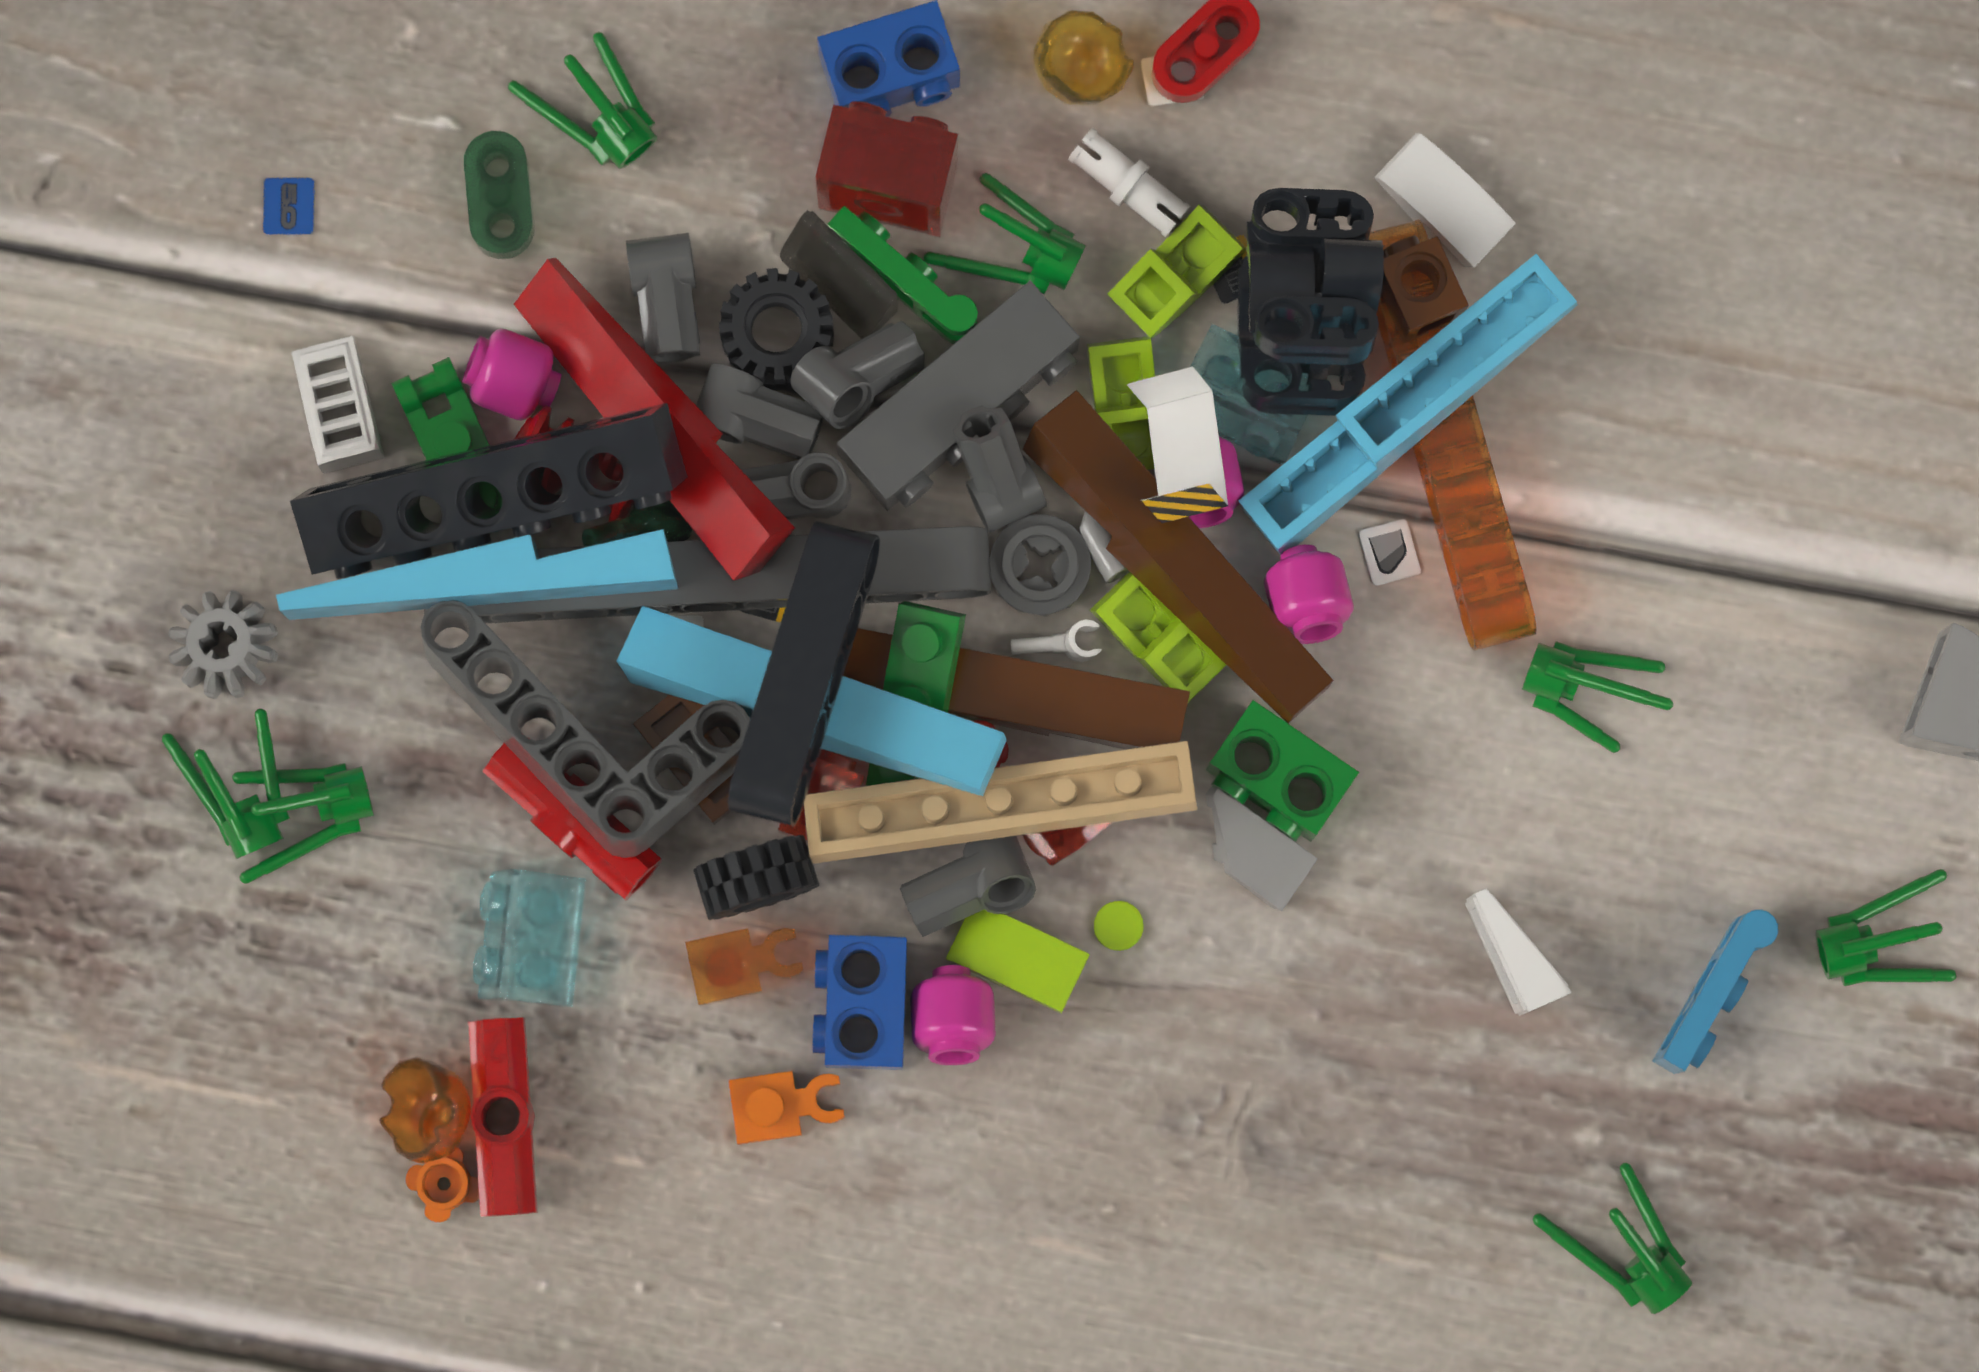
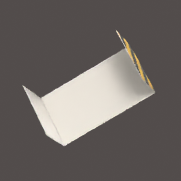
M1193 366L1127 384L1147 408L1158 496L1144 499L1142 502L1161 523L1227 507L1228 499L1213 390Z

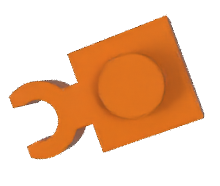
M793 1071L728 1080L738 1145L802 1136L800 1117L811 1116L816 1121L825 1124L836 1123L845 1118L844 1109L825 1111L817 1104V1095L822 1088L840 1085V1077L835 1074L819 1075L813 1078L806 1088L801 1089L795 1088Z

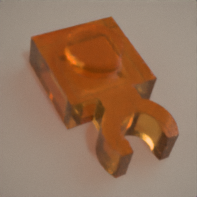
M748 928L685 942L698 1005L701 1007L763 993L759 974L770 972L774 976L783 979L794 978L804 972L802 962L782 965L775 959L777 946L782 942L796 940V931L790 928L775 930L766 937L763 944L755 946L752 945Z

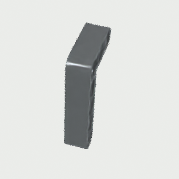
M442 601L430 607L423 616L421 633L425 655L431 666L596 841L612 855L627 858L637 856L646 851L733 774L750 722V718L745 710L735 702L717 700L701 707L631 770L626 772L470 607L458 601ZM446 628H460L469 635L462 645L455 648L441 647L435 642L436 636ZM489 673H502L512 680L507 690L498 694L485 693L478 687L479 681ZM535 718L547 719L556 727L549 737L542 740L527 738L522 734L521 728L526 722ZM726 726L736 731L740 738L730 747L718 748L708 743L704 735L713 727ZM584 763L591 765L599 772L595 782L582 787L572 785L564 777L568 769L576 764ZM676 767L686 771L692 780L686 787L680 790H668L659 785L656 780L657 776L667 768ZM628 809L638 813L644 821L635 831L621 833L610 827L608 824L609 818L619 810Z

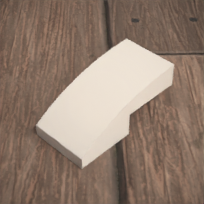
M1416 133L1374 177L1414 222L1425 223L1464 267L1474 268L1516 224L1471 176L1421 133Z

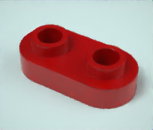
M1208 0L1156 51L1152 65V80L1159 93L1165 98L1178 103L1193 102L1205 95L1254 47L1260 30V18L1254 5L1249 0ZM1229 22L1237 27L1239 34L1233 39H1224L1217 34L1216 27L1221 23ZM1178 62H1187L1194 68L1195 75L1188 81H1179L1172 75L1171 68Z

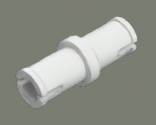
M1092 128L1082 141L1101 156V159L1096 160L1077 145L1068 160L1072 164L1075 163L1112 193L1109 197L1112 202L1118 206L1124 202L1162 232L1161 234L1166 238L1177 225L1157 207L1159 205L1164 206L1181 220L1191 205L1183 202L1149 175L1147 171L1150 166L1139 159L1134 163L1100 136L1097 130Z

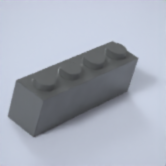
M1030 280L837 442L838 455L887 511L899 501L906 508L931 488L934 482L929 476L947 460L953 467L964 461L952 431L961 421L963 413L981 405L993 409L1002 407L1010 421L1013 420L1030 403L1025 396L1042 380L1049 386L1055 384L1077 364L1078 361L1073 354L1078 351L1080 336Z

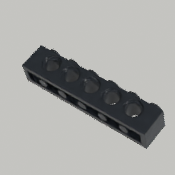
M664 403L310 488L292 499L290 504L311 574L334 570L336 579H343L373 569L371 562L373 560L393 556L395 565H403L427 558L432 555L430 547L452 542L454 551L475 548L492 541L490 533L512 528L514 537L535 534L550 528V519L572 514L574 523L591 521L612 512L610 505L623 501L633 500L635 509L658 505L672 499L670 490L676 488L688 476L668 404ZM600 453L612 454L621 462L624 472L621 481L609 479L602 473L598 462ZM540 467L550 468L559 475L563 485L561 495L551 494L542 487L538 476ZM480 481L491 483L499 490L502 497L501 509L491 508L483 502L479 494ZM421 496H428L438 503L442 511L441 523L432 522L423 515L420 509ZM362 510L370 511L379 518L382 524L381 537L373 536L365 530L361 522Z

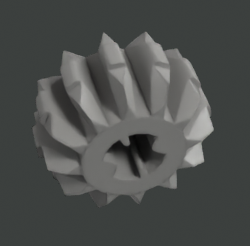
M231 590L226 596L222 608L214 593L211 591L205 592L202 595L205 612L199 614L193 607L185 604L180 609L183 617L191 622L189 628L177 626L169 629L168 636L178 643L186 644V646L176 649L169 654L170 663L174 666L189 665L183 673L182 682L189 688H193L204 680V694L208 698L217 699L225 681L232 696L235 698L243 697L245 688L242 677L247 675L252 681L262 685L267 678L262 671L255 667L258 660L273 663L278 659V653L274 649L260 645L277 636V628L272 623L258 624L265 612V609L258 602H253L242 610L243 597L239 592ZM223 631L233 639H237V641L228 645L229 656L221 658L213 650H210V648L219 644L218 634Z

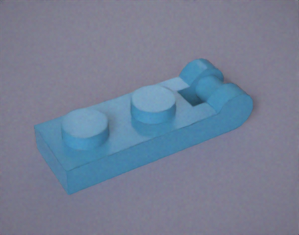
M1753 910L1733 920L1652 1062L1673 1074L1685 1072L1689 1064L1698 1068L1703 1063L1717 1037L1716 1034L1709 1031L1711 1025L1721 1009L1728 1013L1732 1011L1748 984V979L1741 976V973L1752 953L1771 945L1777 937L1778 923L1774 916L1764 910Z

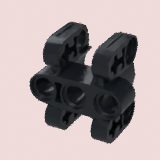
M1275 188L1263 192L1254 202L1251 221L1247 222L1246 225L1247 255L1243 259L1242 268H1238L1237 334L1241 378H1244L1242 392L1249 405L1260 412L1336 416L1363 392L1366 378L1363 363L1373 351L1379 326L1377 310L1383 284L1384 250L1382 240H1369L1374 218L1373 209L1366 198L1356 192L1329 189ZM1270 211H1284L1292 215L1297 225L1288 231H1276L1269 228L1263 222L1262 217ZM1310 214L1316 215L1314 222L1316 230L1307 229ZM1335 217H1347V223L1352 227L1351 230L1340 229L1338 220H1335ZM1265 370L1278 371L1288 379L1289 386L1278 392L1266 391L1256 383L1255 376ZM1302 373L1308 374L1306 385H1309L1308 391L1299 390ZM1331 375L1339 376L1340 384L1344 386V389L1341 391L1332 390V385L1327 380V377Z

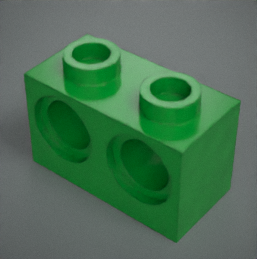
M1254 700L1249 704L1206 768V771L1215 776L1211 783L1212 787L1220 789L1242 805L1249 799L1269 813L1265 821L1295 842L1300 835L1310 842L1316 837L1359 774L1356 769ZM1252 742L1262 746L1269 757L1268 769L1260 774H1248L1242 771L1235 761V749L1239 745ZM1300 778L1315 782L1322 794L1320 807L1311 811L1296 808L1288 796L1289 784Z

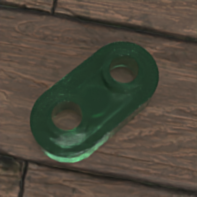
M488 131L474 138L464 154L469 227L477 247L483 253L496 259H510L524 252L534 236L535 225L529 162L522 144L514 136L503 131ZM492 160H506L509 163L507 172L499 177L489 175L486 169ZM503 219L512 221L515 226L513 232L508 237L499 238L492 234V228L497 221Z

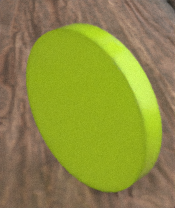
M1113 901L1104 905L1096 914L1094 920L1095 936L1104 947L1110 950L1124 951L1130 949L1140 940L1143 933V918L1138 909L1130 903Z

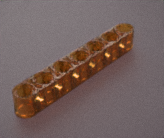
M1420 219L1370 232L1369 240H1382L1383 250L1391 244L1410 236H1417L1420 243L1429 239ZM1408 272L1401 277L1404 289L1412 296L1426 297L1434 293L1432 281L1421 272ZM1380 295L1377 310L1378 327L1389 366L1392 370L1444 327L1403 344L1386 304ZM1472 395L1413 446V451L1465 635L1471 649L1476 651L1536 635L1537 629L1531 598Z

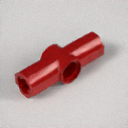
M505 743L493 754L486 767L482 770L486 776L532 816L529 821L571 859L574 856L578 857L592 870V873L616 895L619 894L625 901L647 882L663 861L650 848L637 856L627 858L614 856L605 850ZM565 773L566 781L572 785L579 787L588 786L574 773L571 776ZM612 815L609 818L608 824L615 831L621 833L631 832L615 816Z
M493 1018L468 1021L473 1106L470 1119L475 1131L480 1217L538 1213L532 1130L535 1114L530 1099L525 1018ZM510 1099L519 1109V1123L511 1133L503 1136L492 1133L487 1125V1111L496 1101Z

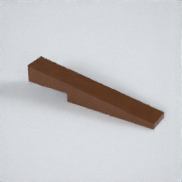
M1077 390L1034 423L1022 450L1112 536L1106 550L1280 717L1289 724L1330 687L1334 680L1291 631L1278 620L1275 613L1189 516L1161 523L1142 502L1144 499L1158 496L1156 479Z
M858 628L843 676L883 690L893 635ZM960 648L948 713L965 719L984 720L993 725L1049 736L1050 733L1127 750L1180 742L1190 691Z

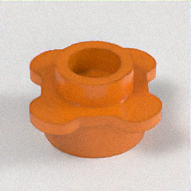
M446 1145L441 1147L436 1158L426 1162L423 1166L413 1165L406 1174L407 1187L410 1190L417 1191L418 1196L426 1205V1217L433 1222H445L450 1218L453 1209L464 1202L474 1203L479 1200L478 1178L470 1175L463 1164L464 1153L456 1146ZM446 1177L450 1180V1187L447 1190L439 1188L438 1182L441 1178Z

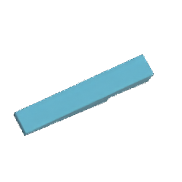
M1535 254L1336 414L1337 422L1238 500L1243 511L1279 555L1285 550L1299 545L1578 305L1576 299L1541 258Z
M662 529L544 558H539L537 546L532 536L525 535L276 594L279 611L288 620L423 610L429 609L439 602L449 600L473 606L676 590L679 588L668 542Z
M642 606L618 656L617 663L632 684L703 705L717 700L735 702L751 718L772 651ZM843 676L821 749L983 796L1007 738L1001 731Z

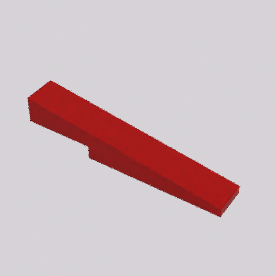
M556 257L547 259L515 301L514 306L541 340L551 348L553 355L604 418L664 403L668 404L688 476L676 488L670 490L672 495L671 503L733 580L759 573L794 531L795 527L716 444L723 433Z

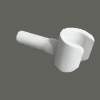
M1085 619L1078 621L1063 634L1011 639L1012 655L1064 652L1073 661H1089L1101 652L1102 649L1090 651L1080 649L1075 642V633L1078 631H1096L1100 628V625L1093 620Z

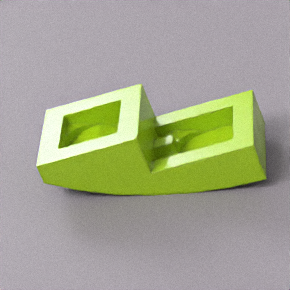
M1199 204L1156 250L1149 249L1107 295L1150 338H1154L1203 295L1246 252L1247 248L1205 206Z
M1145 336L1087 344L1095 411L1147 470L1155 469L1147 408L1127 386L1129 383L1155 377L1151 338Z
M1130 572L1090 609L1108 631L1164 687L1190 691L1188 702L1226 666L1207 645Z
M984 909L964 919L945 959L956 965L965 966L970 969V972L1001 987L1005 986L1061 1014L1090 954L1005 914H993Z

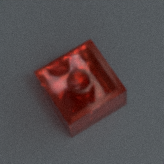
M853 101L849 103L848 108L833 104L815 176L818 208L838 213L843 206H846L857 217L865 211L882 224L940 237L958 166V133L949 132L946 123L930 117L913 116L911 122L886 117L887 112L883 108L866 102Z

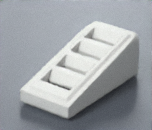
M349 336L291 351L317 465L323 474L385 458L354 337ZM344 356L347 368L312 377L309 365ZM350 380L351 391L318 399L316 389ZM355 403L357 413L323 421L321 412ZM358 426L361 427L362 436L329 444L327 434Z
M1487 888L1466 899L1465 905L1515 1014L1518 1013L1521 1016L1572 993L1566 981Z

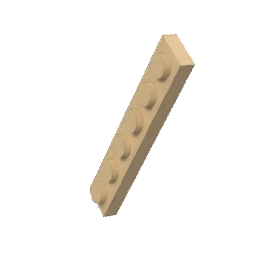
M1188 741L995 768L983 796L920 778L807 794L804 801L809 857L813 864L1198 810Z

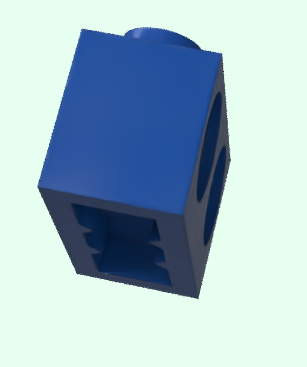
M937 0L817 37L818 54L841 124L855 120L857 125L876 123L889 117L892 114L891 108L915 101L918 107L937 104L952 95L951 89L960 87V68ZM919 47L931 50L938 58L932 67L925 70L913 69L903 59L910 50ZM866 66L873 69L877 73L878 78L873 85L858 89L848 85L844 80V76L854 67Z
M829 935L828 950H816L815 988L827 989L826 1015L814 1014L813 1053H825L824 1065L826 1068L903 1070L907 937ZM857 953L871 955L880 966L879 976L876 981L865 988H856L849 985L842 976V968L845 961ZM852 1018H866L877 1028L878 1037L876 1043L866 1052L853 1053L841 1044V1029Z

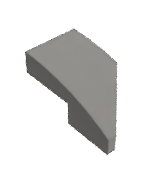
M1211 786L1206 793L1207 806L1211 807L1213 812L1216 843L1212 844L1214 860L1224 863L1225 873L1270 907L1283 911L1317 861V858L1250 809L1220 789Z

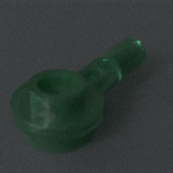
M669 500L651 507L635 509L634 507L629 516L585 529L582 533V542L586 548L662 529L664 530L667 542L685 541L689 539L693 529Z

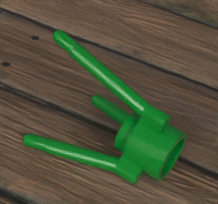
M596 32L593 35V41L627 109L621 102L614 105L611 103L574 55L568 54L564 57V63L602 113L592 124V127L598 133L596 137L592 136L519 82L511 81L508 84V90L588 149L601 166L612 160L619 169L627 167L642 156L657 140L656 134L651 130V127L655 124L654 120L641 106L614 51L601 32Z
M983 173L980 176L982 185L1038 228V231H1035L987 203H983L979 207L981 215L1030 243L1022 263L1032 267V271L1027 272L935 252H926L923 256L927 264L945 267L946 269L1025 285L1031 280L1038 290L1045 295L1050 284L1065 290L1086 245L1073 239L1075 233L1055 224L1006 185L1000 183L990 174Z
M1557 641L1554 647L1538 643L1522 690L1536 695L1532 707L1555 715L1613 753H1617L1621 749L1620 743L1559 701L1560 697L1572 701L1578 685H1582L1662 710H1670L1673 707V701L1670 698L1585 672V665H1583L1590 664L1633 671L1662 673L1666 667L1662 661L1578 649Z
M260 708L255 711V722L267 801L281 798L268 716L267 712ZM170 733L162 736V743L219 827L226 846L230 845L236 859L284 839L278 823L290 819L287 811L260 816L254 815L251 807L255 803H260L257 794L235 803L204 750L198 749L194 752V759L203 773L202 777L175 737Z
M343 763L326 768L277 769L279 784L321 783L313 784L314 791L255 803L251 807L254 815L279 813L317 805L321 821L334 819L335 823L243 871L240 874V881L245 884L250 883L340 836L361 832L359 819L374 816L362 766L347 770L346 764ZM238 771L233 774L232 780L236 784H264L263 771Z
M1942 869L1936 870L1853 911L1827 917L1829 927L1816 930L1815 933L1817 950L1826 978L1834 979L1841 977L1844 987L1863 982L1954 981L1957 975L1952 969L1867 968V964L1878 962L1877 949L1940 934L1943 927L1939 922L1907 927L1873 935L1869 925L1857 926V924L1943 882L1947 878L1946 871Z
M1622 1163L1620 1165V1173L1657 1247L1655 1245L1648 1247L1620 1209L1613 1208L1609 1211L1610 1219L1636 1254L1624 1268L1630 1275L1629 1279H1626L1543 1214L1538 1213L1533 1216V1223L1616 1288L1630 1307L1642 1301L1652 1314H1656L1677 1301L1693 1284L1692 1280L1681 1268L1686 1261L1672 1245L1642 1184H1640L1629 1163Z

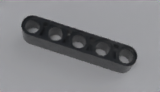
M818 521L811 527L733 772L728 795V809L730 811L794 826L797 823L877 567L880 550L879 535Z

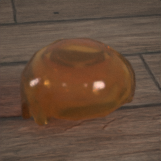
M419 1057L399 1061L381 1083L382 1089L391 1098V1107L389 1112L380 1118V1124L393 1139L396 1152L410 1161L423 1164L451 1155L459 1147L466 1135L470 1121L471 1098L469 1088L460 1076L436 1062Z

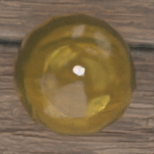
M1070 10L1046 23L1034 48V66L1042 86L1064 104L1096 105L1122 91L1133 71L1134 60L1129 58L1125 52L1122 30L1092 11Z

